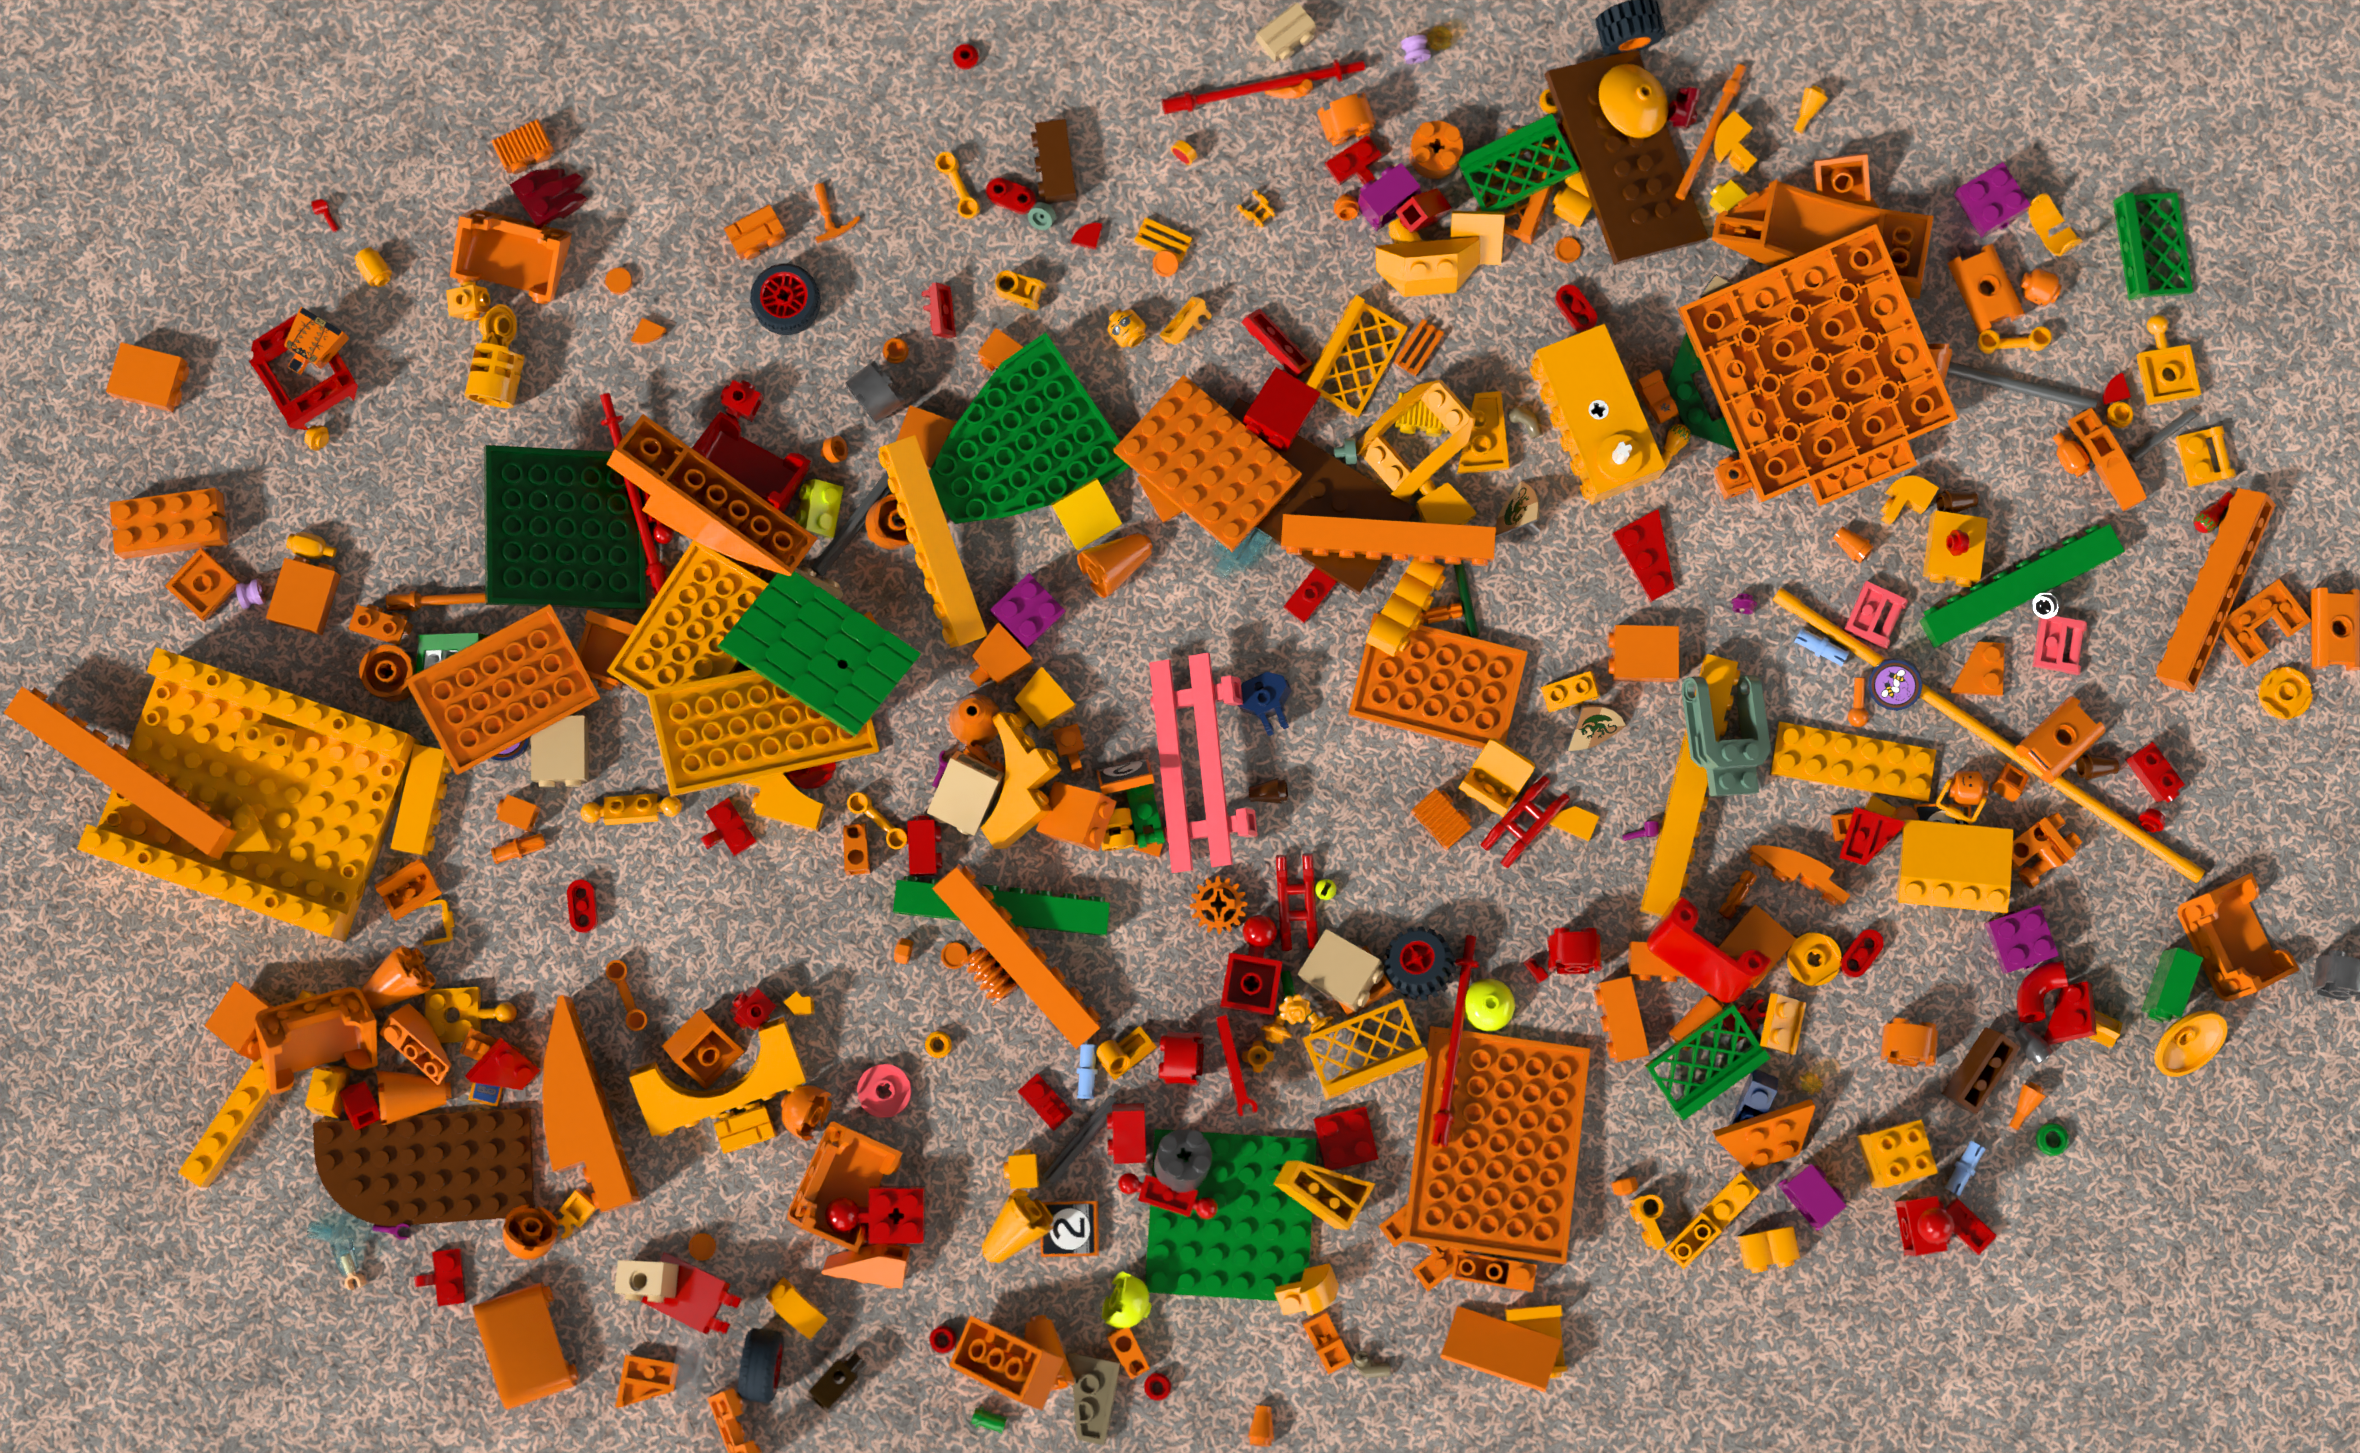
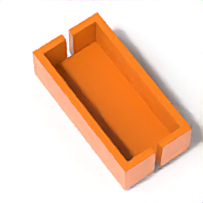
M216 488L109 502L112 526L117 528V530H112L114 554L122 559L228 545L226 521L220 518L225 517L223 493Z

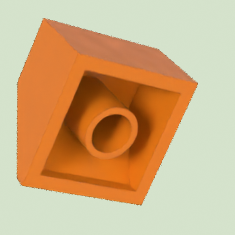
M701 1008L662 1045L673 1061L705 1090L744 1053V1050Z

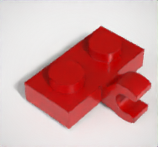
M1367 135L1326 161L1325 166L1339 186L1355 175L1365 185L1371 180L1374 182L1376 179L1367 168L1382 159V154Z
M729 798L706 811L717 829L701 838L707 850L724 840L734 857L757 843Z
M461 1248L432 1252L434 1274L414 1276L415 1287L435 1285L437 1306L466 1303Z

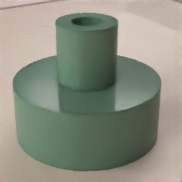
M1042 202L1036 203L1028 213L1030 224L1038 230L1049 229L1056 219L1052 206Z
M1344 438L1343 447H1334L1335 458L1345 457L1346 465L1357 464L1355 438Z

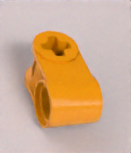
M1008 270L1001 271L997 275L995 290L998 296L1032 310L1039 309L1038 301L1040 295L1047 286L1044 282ZM1009 280L1014 286L1009 290H1004L1000 287V283Z

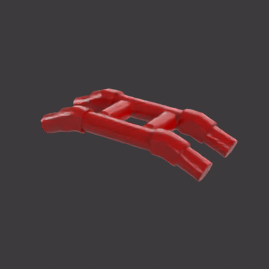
M1542 776L1525 792L1480 844L1482 848L1489 851L1506 830L1519 840L1500 861L1506 868L1512 865L1533 839L1570 801V797L1562 793L1548 806L1545 812L1532 803L1550 784V780L1546 776ZM1524 810L1536 819L1535 823L1527 831H1524L1514 822Z
M1312 853L1302 854L1304 883L1288 884L1286 855L1276 856L1281 949L1283 951L1292 950L1290 921H1306L1309 949L1313 950L1318 942ZM1304 894L1305 910L1289 911L1288 895Z

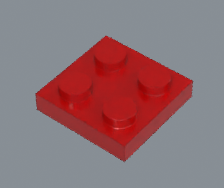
M1366 1106L1313 1119L1325 1169L1332 1171L1379 1159Z

